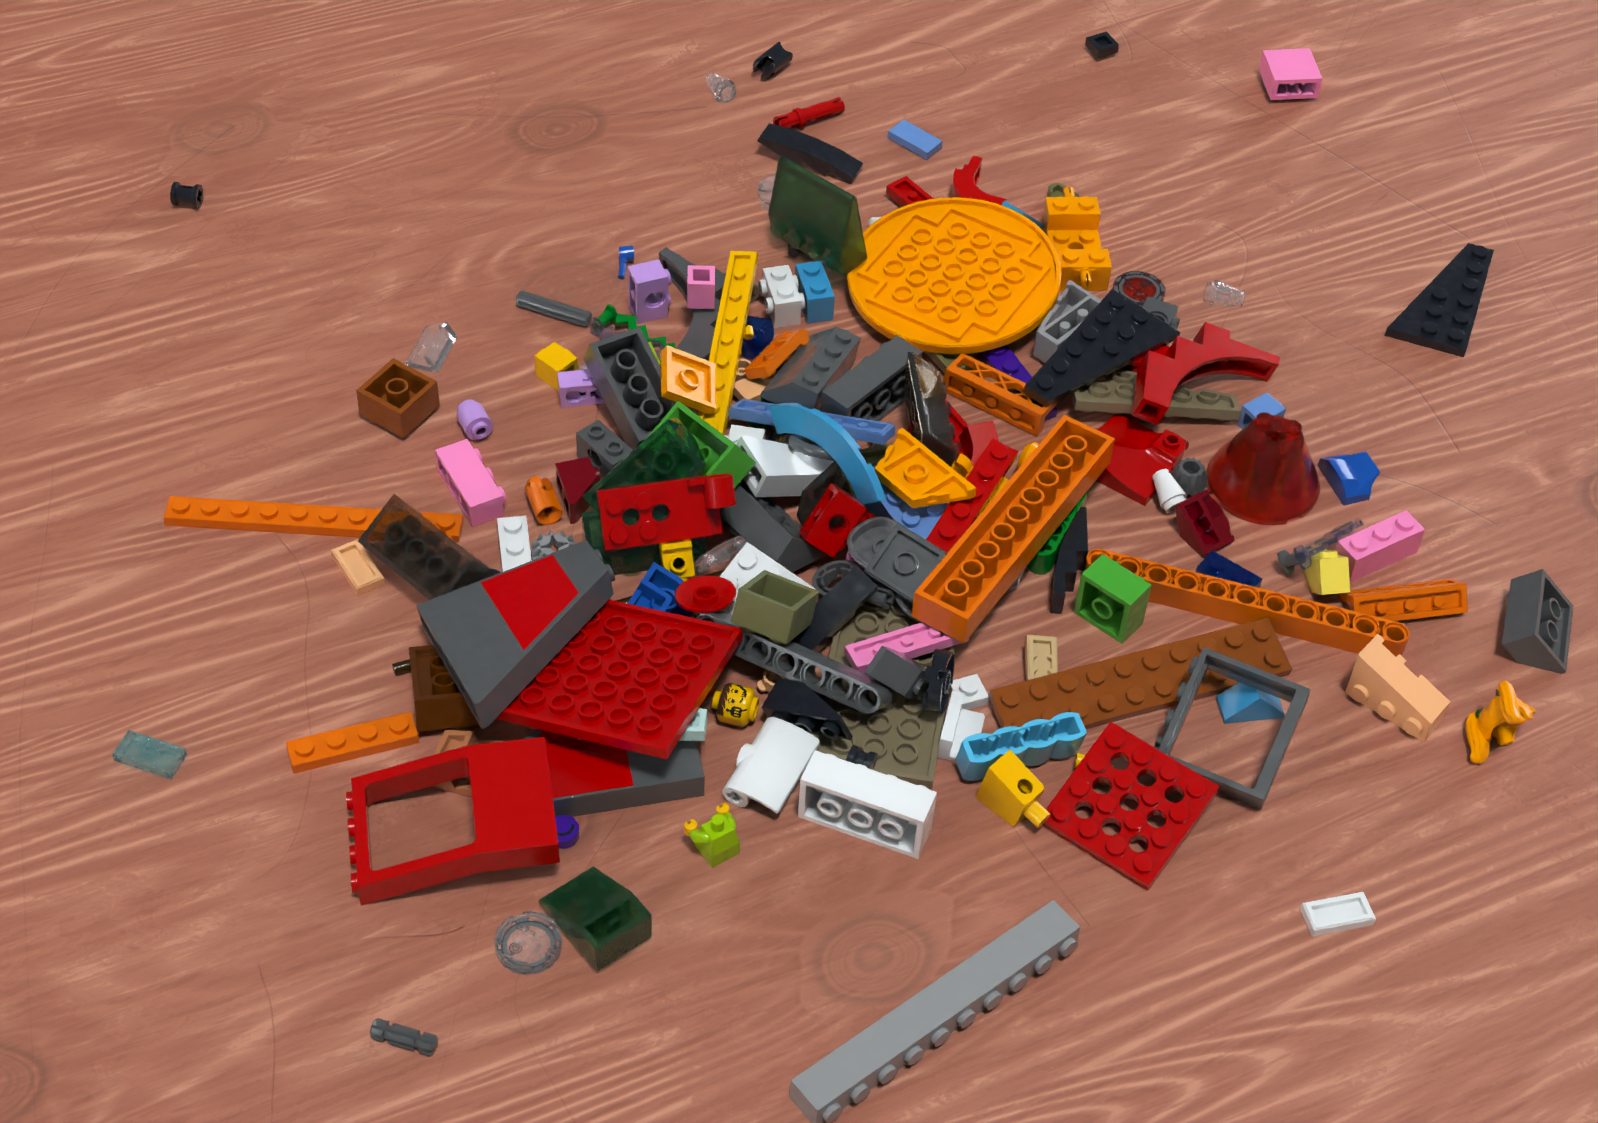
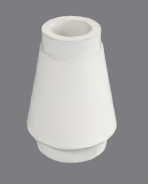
M1168 469L1159 470L1153 474L1152 478L1160 507L1165 509L1168 514L1176 512L1175 505L1186 500L1187 494L1169 473Z

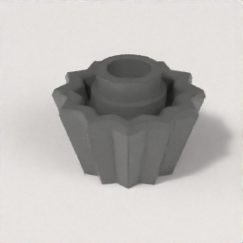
M1195 458L1180 460L1170 473L1187 495L1195 496L1208 487L1205 466Z

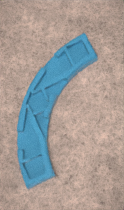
M780 403L769 406L777 434L789 433L800 435L822 447L843 470L855 492L856 498L863 505L886 499L871 463H866L864 457L859 452L861 447L839 423L815 408L809 409L798 403Z

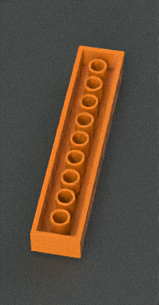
M1063 415L914 592L912 617L965 643L1109 465L1115 438L1069 416Z

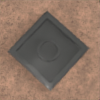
M897 522L865 568L864 574L913 604L914 592L947 553Z

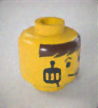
M727 683L722 691L716 690L712 701V709H716V715L720 722L744 727L749 721H755L760 698L756 697L755 691L751 687Z

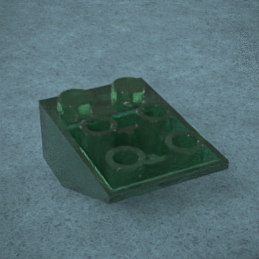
M594 866L539 899V904L597 972L652 937V914L630 890Z

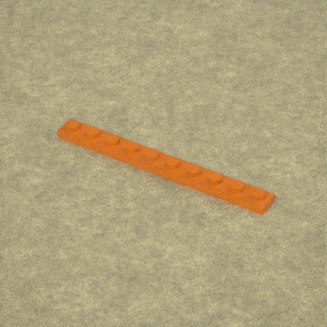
M180 496L169 497L163 517L165 526L460 544L464 522L463 514Z

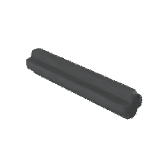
M523 290L519 291L516 296V304L532 311L583 327H588L592 321V313L590 311Z

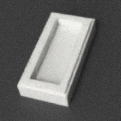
M1364 892L1302 903L1300 908L1312 937L1372 926L1376 920Z

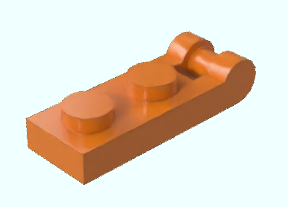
M797 329L793 332L785 331L779 333L744 369L748 380L756 378L765 380L772 377L776 373L775 370L782 363L790 359V354L798 346L808 343V332L805 329Z

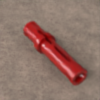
M837 97L807 108H795L788 114L774 117L773 124L789 129L794 127L802 128L809 122L843 113L845 105L843 100L841 101V98Z

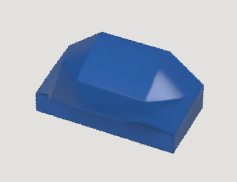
M1367 451L1352 455L1343 454L1320 458L1318 463L1319 469L1344 506L1369 500L1372 484L1380 474V470Z

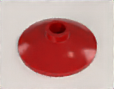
M710 575L688 579L681 583L675 592L677 604L683 609L695 613L720 611L731 605L736 598V588L732 582L722 577Z

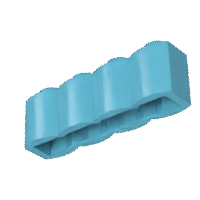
M1065 712L1054 716L1051 720L1036 719L1025 723L1022 727L1007 726L996 730L992 734L979 733L971 735L962 741L955 761L964 780H980L985 777L988 768L1009 749L1025 766L1040 765L1049 760V758L1064 759L1071 757L1079 751L1087 731L1079 713Z

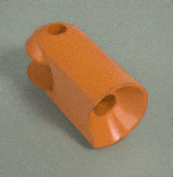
M537 475L531 477L526 483L525 491L537 521L542 525H550L561 519L563 510L552 483L548 478L541 480Z

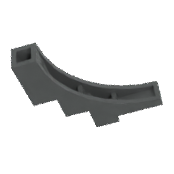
M666 247L659 252V260L663 268L668 269L671 282L679 289L687 301L688 265L694 264ZM715 268V309H691L693 319L687 334L676 349L709 361L726 276L725 273Z

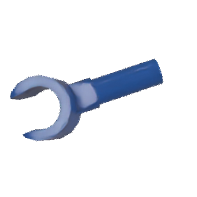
M632 245L619 247L620 268L618 278L621 280L625 278L627 262L634 261Z

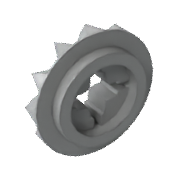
M550 530L548 535L539 534L538 539L532 541L531 556L535 560L553 553L552 545H556L559 551L577 543H575L573 535L566 536L563 530L558 534H554Z

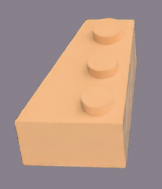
M1377 634L1358 654L1345 693L1355 701L1378 713L1382 718L1402 728L1408 734L1425 742L1443 721L1450 701L1423 675L1415 676L1404 665L1407 660L1400 654L1395 657L1382 645L1385 640Z

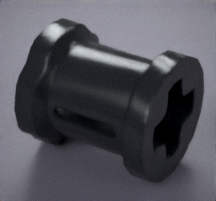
M173 182L170 192L171 203L173 205H179V203L192 204L195 208H200L203 202L202 185L186 186L181 185L179 182Z

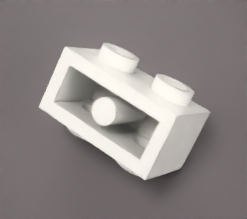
M789 265L763 268L762 280L758 281L760 295L765 300L766 313L770 314L774 328L800 325L801 309H805V299L803 293L798 292L797 276L792 275Z

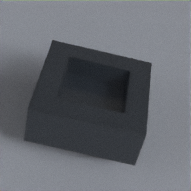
M1107 31L1086 37L1085 46L1097 59L1118 53L1119 44Z

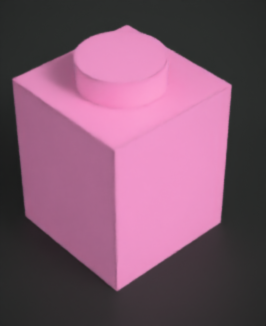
M688 265L687 308L715 309V266Z

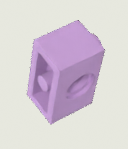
M659 259L628 266L629 308L633 316H637V324L668 317V305H671L668 285H671V276L668 269L663 268Z

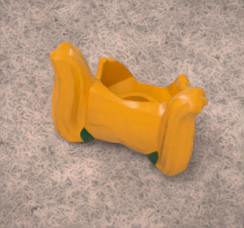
M1506 680L1499 682L1496 695L1488 706L1470 713L1467 717L1465 728L1466 737L1471 748L1470 760L1472 763L1482 764L1488 758L1492 736L1497 739L1499 745L1513 743L1519 724H1523L1526 720H1531L1534 717L1535 708L1516 697L1513 686Z

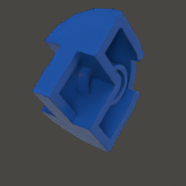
M653 562L627 603L691 617L693 612L680 607L675 599L676 589L684 581L656 562Z

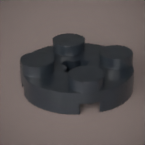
M935 649L932 665H927L924 683L929 684V690L924 694L922 704L924 710L943 713L947 707L950 697L947 691L949 684H953L955 671V655L951 651Z

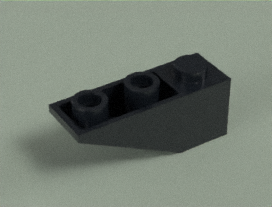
M778 678L761 707L768 718L775 717L787 721L810 734L824 735L831 739L851 740L853 737L842 717L804 682Z

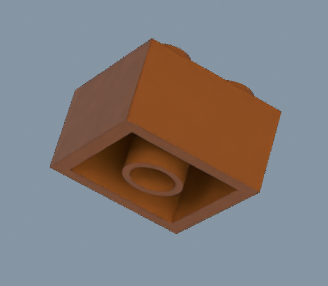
M394 358L356 390L359 414L402 438L406 437L440 406L437 381Z

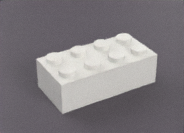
M815 750L800 779L798 817L919 859L932 830L937 792L929 790L923 785H915L900 780L896 776L868 769L862 764H854L839 759L835 755Z

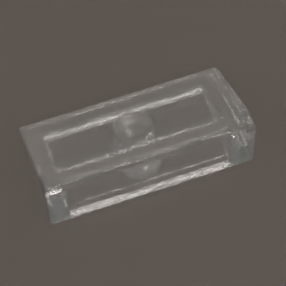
M447 322L426 326L405 364L416 369L438 372L457 339V335Z

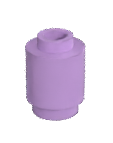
M472 399L460 403L457 408V419L468 438L480 440L487 437L493 429V423L483 406Z

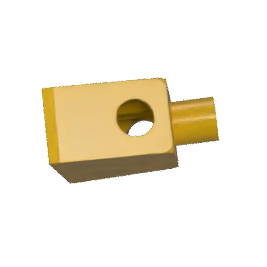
M1010 749L988 768L975 798L1011 826H1017L1024 818H1027L1039 828L1051 815L1038 803L1045 790L1044 785Z

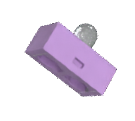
M585 363L580 364L575 371L557 372L561 408L605 403Z

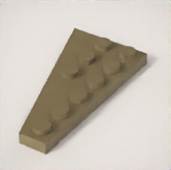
M1119 369L1107 376L1102 375L1096 378L1094 383L1088 386L1083 385L1073 390L1071 398L1074 410L1085 413L1096 411L1108 412L1110 414H1132L1137 373ZM1182 385L1173 393L1170 407L1164 417L1210 418L1220 421L1239 420L1241 409L1234 395L1204 388L1196 392Z

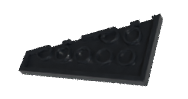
M1468 243L1387 327L1385 336L1464 357L1494 250Z
M1112 288L1028 381L1023 389V393L1044 407H1047L1072 394L1073 390L1083 385L1088 386L1094 383L1096 378L1102 375L1107 376L1138 360L1139 356L1147 353L1149 350L1154 352L1162 344L1168 341L1170 343L1173 342L1181 332Z

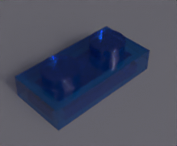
M1213 550L1196 568L1197 573L1258 588L1261 586L1263 579Z

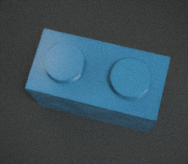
M822 261L795 264V275L799 284L798 292L803 293L805 299V309H802L807 324L833 320L835 296Z

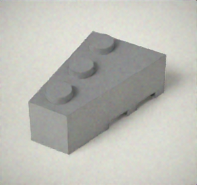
M1069 279L1062 295H1059L1052 311H1049L1037 330L1033 355L1046 363L1102 300Z

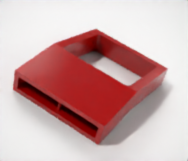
M545 737L467 745L351 778L352 791L346 792L347 810L353 811V818H348L347 822L349 838H355V845L349 846L351 866L356 865L357 873H351L352 893H359L361 906L480 872L560 863ZM462 777L470 778L476 839L472 844L384 869L372 870L368 807L372 803Z

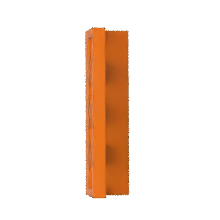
M961 353L945 369L942 391L1034 436H1038L1042 432L1046 415L1057 405V402L1047 407H1040L1032 403L1035 400L1023 393L1026 383L964 353ZM964 364L973 370H964L960 366ZM991 377L997 380V382H989L984 380V378ZM1007 389H1016L1021 393L1013 394Z
M1452 578L1350 590V593H1340V600L1349 603L1351 611L1392 621L1468 613L1467 583Z

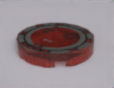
M1125 272L1118 276L1113 283V289L1143 307L1148 296L1161 301L1165 299L1164 284L1156 276L1147 272Z

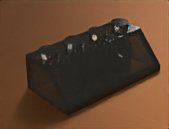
M908 352L904 398L911 435L951 467L954 460H957L959 456L958 444L953 443L952 440L955 437L954 423H949L948 420L951 416L950 403L945 402L947 396L946 383L941 382L939 371L914 352Z

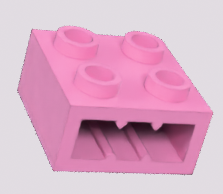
M1310 48L1263 50L1259 72L1270 100L1318 98L1322 76Z

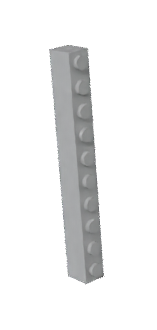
M1052 900L793 1078L790 1084L789 1098L811 1123H824L825 1121L830 1123L834 1121L852 1102L859 1103L864 1100L870 1093V1090L879 1083L886 1084L891 1081L898 1070L906 1064H915L921 1059L924 1052L933 1045L935 1047L942 1045L953 1031L959 1027L966 1028L980 1012L996 1007L1003 996L1010 991H1019L1030 977L1036 973L1043 974L1051 967L1053 961L1061 955L1063 957L1070 955L1078 946L1077 940L1080 926Z

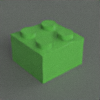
M1102 554L1081 574L1074 613L1123 644L1143 624L1152 585L1142 577L1121 566L1117 561Z

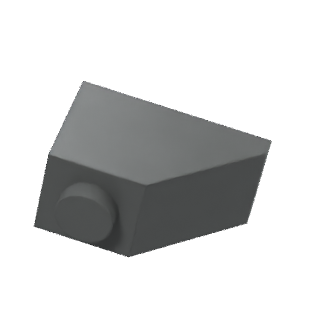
M881 646L865 670L868 675L901 695L914 700L922 696L929 687V684L924 683L925 668L907 655L885 646Z

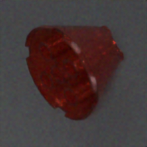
M1265 412L1259 413L1256 419L1251 421L1214 453L1206 471L1208 490L1211 494L1214 493L1221 502L1220 506L1225 511L1250 523L1283 525L1287 524V520L1298 516L1303 518L1314 508L1320 493V480L1303 432L1301 431L1302 425L1298 421Z

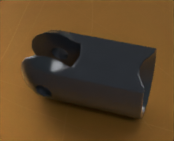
M777 42L754 61L753 71L756 72L760 69L762 71L761 79L770 78L792 60L793 54L786 51L781 43Z

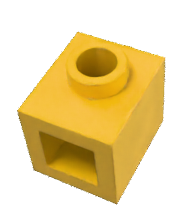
M555 341L534 355L535 375L557 391V372L578 370V358L570 350L563 348Z

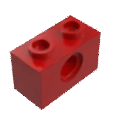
M831 483L798 532L805 541L834 558L837 552H841L847 545L849 533L854 527L862 523L867 508L859 499ZM834 517H841L840 522L836 526L829 527V523Z

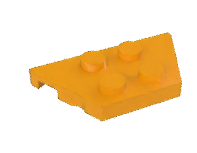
M904 428L898 430L896 441L893 445L888 446L885 456L879 460L875 467L879 481L911 508L971 499L976 496L975 486Z

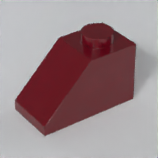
M589 457L555 463L556 484L570 524L577 523L597 498V485L601 484L598 467L593 468Z

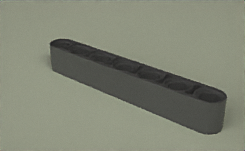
M721 610L704 613L696 617V619L706 621L711 619L715 623L741 628V626L731 622V614ZM742 629L743 639L733 653L735 656L789 680L804 682L810 689L863 713L869 714L883 709L892 700L890 687L872 676L790 641L788 644H778L770 641L767 636L757 632H747ZM762 643L766 644L768 655L762 651ZM789 654H790V655L794 658V660H795V666H794V667H792V666L790 665V663H789V660H788ZM816 666L822 672V679H819L815 673ZM843 678L849 683V692L842 685ZM870 690L877 696L876 704L870 699Z

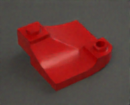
M1114 414L1104 425L1097 429L1115 438L1111 461L1096 481L1146 506L1157 493L1152 478L1153 474L1162 469H1168L1169 473L1173 471L1179 461L1182 460L1186 446L1185 441L1181 436L1167 429L1163 433H1157L1120 414Z

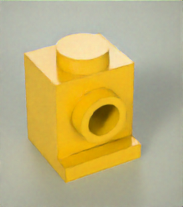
M690 539L659 543L662 567L677 575L683 581L688 580V577L695 576L692 542ZM676 558H682L684 561L683 566L679 569L673 566V561Z

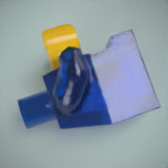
M754 316L747 317L740 357L744 356L755 359L771 343L774 337L772 319Z

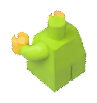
M722 803L721 808L719 805L716 806V814L712 816L710 821L702 824L699 831L697 830V822L695 820H689V824L687 822L684 823V833L690 836L696 848L711 868L740 854V842L735 831L736 820L729 812V806L726 803Z

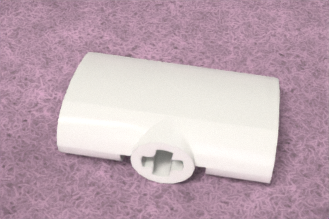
M775 717L767 718L751 744L746 743L741 748L737 757L736 769L722 790L723 796L731 804L739 807L747 806L749 801L753 799L776 814L779 813L807 767L814 751L819 747V739L787 721Z

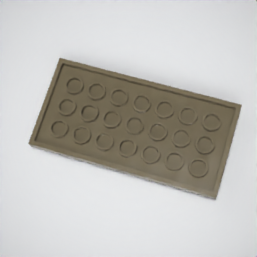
M873 580V582H874L878 587L887 589V588L884 587L883 585H881V584H879L878 582H876L875 580ZM895 595L893 604L889 605V609L865 603L857 608L855 615L834 633L829 658L852 668L844 654L846 645L920 622L911 619L903 612ZM956 645L941 650L951 651L955 654ZM934 652L912 658V660L926 669L927 665H932ZM843 678L842 685L849 692V683ZM891 689L892 700L890 704L883 709L869 714L821 694L820 698L842 717L853 737L851 740L831 739L824 735L813 734L820 742L816 751L832 754L839 759L846 760L852 745H856L863 752L868 753L872 751L878 754L874 771L886 775L890 774L900 780L932 789L945 711L940 713L924 710L922 708L924 694L914 700L901 695ZM870 690V699L876 704L877 696Z

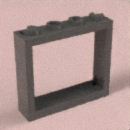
M1203 647L1200 656H1194L1193 661L1191 660L1188 668V673H1191V677L1188 683H1181L1176 695L1179 704L1176 710H1169L1164 722V727H1167V731L1163 738L1157 737L1154 747L1219 786V793L1262 810L1307 704L1311 689ZM1207 670L1291 702L1254 789L1170 756Z

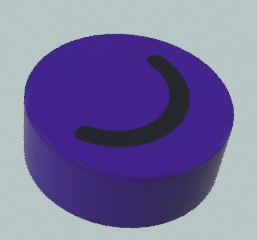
M568 815L555 816L559 848L573 846L579 839L578 822Z

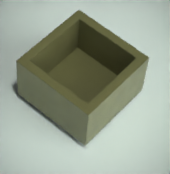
M764 570L738 589L731 622L741 626L747 632H757L767 636L774 643L788 644L811 625L819 591Z

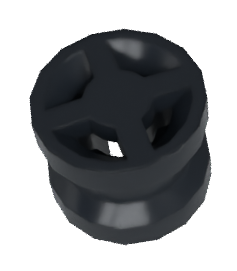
M852 745L845 761L862 764L868 769L874 770L878 754L872 751L868 753L863 752L859 746Z

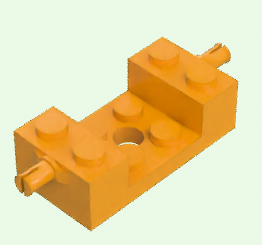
M1066 186L1063 189L1064 197H1046L1042 220L1044 232L1054 244L1061 262L1060 291L1065 290L1069 279L1086 291H1108L1112 265L1108 249H1102L1098 232L1101 212L1098 198L1087 196L1075 197L1074 188L1070 186L1069 189Z

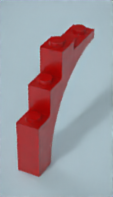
M1205 322L1193 341L1177 336L1166 352V356L1150 350L1147 352L1137 369L1132 416L1158 425L1170 407L1173 393L1185 383L1207 375L1234 374L1249 376L1267 382L1279 366L1280 357L1230 339L1229 330Z

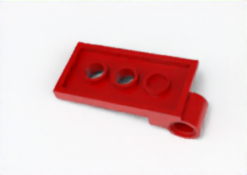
M731 473L709 474L596 490L605 551L721 534L723 532L720 508L736 505L734 480ZM658 504H664L668 508V515L663 520H655L652 516V510ZM634 508L638 511V520L631 525L625 524L622 519L624 511Z

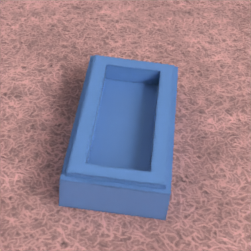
M904 119L888 131L887 137L926 160L939 151L943 143L942 140Z

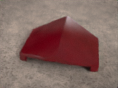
M1208 490L1175 505L1180 537L1202 557L1235 541L1234 535H1231L1229 520L1221 506L1210 496L1211 493Z

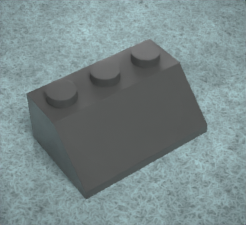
M1544 569L1511 579L1510 590L1507 594V612L1504 616V634L1501 638L1503 649L1510 653L1519 664L1560 674L1565 673L1567 670L1574 606Z

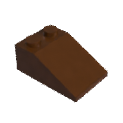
M433 645L409 647L417 732L478 726L476 718Z

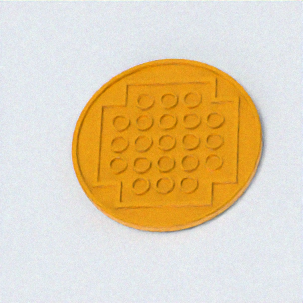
M957 197L937 198L900 207L871 224L861 234L851 250L847 265V286L853 305L858 313L870 326L885 337L893 339L898 335L922 351L941 354H969L992 350L1010 344L1039 326L1049 311H1052L1059 296L1062 270L1058 252L1050 238L1039 226L1022 214L1002 205L984 200Z

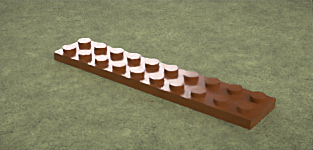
M1267 617L992 689L989 691L988 697L1001 728L1007 726L1022 727L1025 723L1032 720H1051L1058 714L1075 712L1079 713L1085 729H1090L1108 724L1110 721L1116 722L1178 705L1179 700L1176 699L1179 687L1182 682L1188 683L1191 677V673H1188L1191 660L1193 661L1194 656H1200L1203 647L1279 677L1289 675L1293 669ZM1207 670L1194 700L1220 694L1237 684L1238 681Z

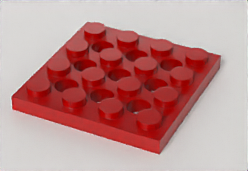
M1110 721L1046 808L1051 815L1043 825L1149 891L1219 792V786ZM1116 758H1123L1127 760L1129 765L1123 770H1117L1112 767L1111 762ZM1149 774L1156 779V782L1151 786H1143L1138 782V778L1141 775ZM1098 782H1106L1111 786V790L1106 794H1099L1094 791L1093 787ZM1169 791H1178L1183 795V799L1178 803H1172L1165 798V795ZM1131 798L1138 803V807L1135 810L1127 811L1120 806V803L1124 799ZM1087 806L1094 813L1091 817L1082 819L1075 814V811L1079 807ZM1153 815H1160L1165 819L1166 823L1162 827L1155 828L1149 825L1147 820ZM1107 823H1115L1121 830L1118 834L1111 836L1105 834L1102 828ZM1134 840H1143L1147 843L1148 848L1144 852L1138 853L1134 852L1129 845Z

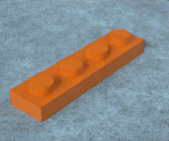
M410 711L286 741L293 774L417 744L419 743V736L412 712Z

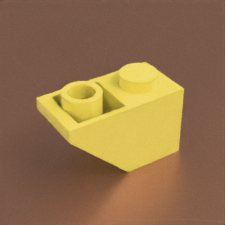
M1324 548L1309 550L1310 555H1305L1306 560L1301 566L1311 593L1320 595L1350 593L1348 557L1338 555L1337 550L1327 551Z

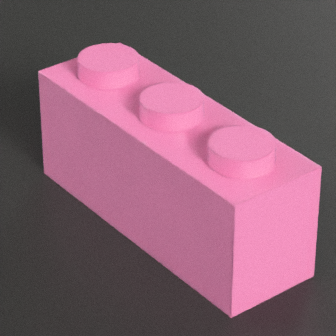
M468 439L435 450L437 470L472 527L504 516L503 503L506 502L505 492L501 486H496L491 469L489 467L485 468L479 450L477 448L473 449Z
M1406 510L1338 540L1335 550L1338 551V555L1348 557L1351 583L1417 553L1425 529Z

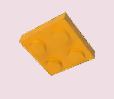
M667 345L661 351V397L674 402L680 401L685 406L711 414L716 409L715 363Z

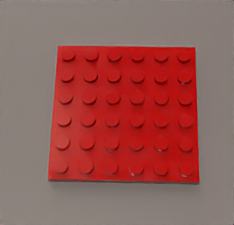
M608 600L496 719L667 760L743 639L742 628Z

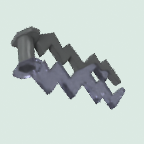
M1358 518L1354 523L1350 521L1332 529V531L1323 534L1324 537L1307 544L1306 547L1302 545L1295 547L1291 554L1286 550H1281L1277 553L1279 565L1286 574L1293 572L1295 565H1300L1303 570L1309 568L1312 555L1325 550L1326 546L1337 542V538L1364 525L1362 520Z

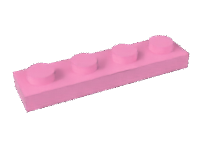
M921 622L846 645L844 654L853 669L866 673L865 670L881 646L901 652L912 659L934 652L935 649L941 650L962 642Z

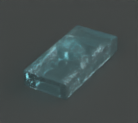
M128 730L112 755L114 761L172 779L187 757V752L185 748Z

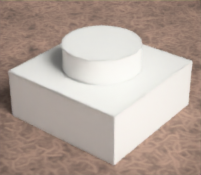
M978 674L953 680V684H949L950 694H952V690L965 693L962 709L969 710L988 705L989 697Z

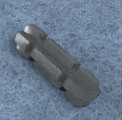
M380 1018L375 1019L370 1028V1037L372 1039L382 1042L388 1039L389 1044L413 1051L418 1048L419 1053L433 1055L438 1045V1037L434 1034L424 1032L422 1035L420 1030L393 1023L391 1026L389 1021Z

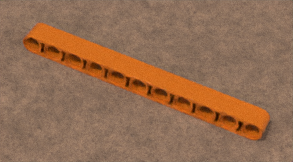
M1093 549L1086 557L1084 571L1104 554L1110 559L1117 561L1132 573L1145 579V581L1152 585L1149 602L1237 624H1244L1268 617L1277 634L1358 654L1379 634L1385 640L1382 645L1395 657L1399 654L1402 656L1410 636L1408 628L1396 621L1104 549Z

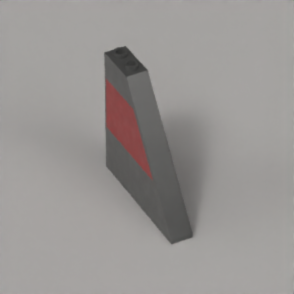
M587 540L416 605L426 635L481 729L488 727L613 596L614 592L611 583L615 581L613 570L609 564L604 565L600 551L598 549L594 550Z
M540 729L534 730L524 738L545 737L555 816L568 815L574 817L704 796L705 776L696 741H678L666 760L595 742L577 740L574 737Z

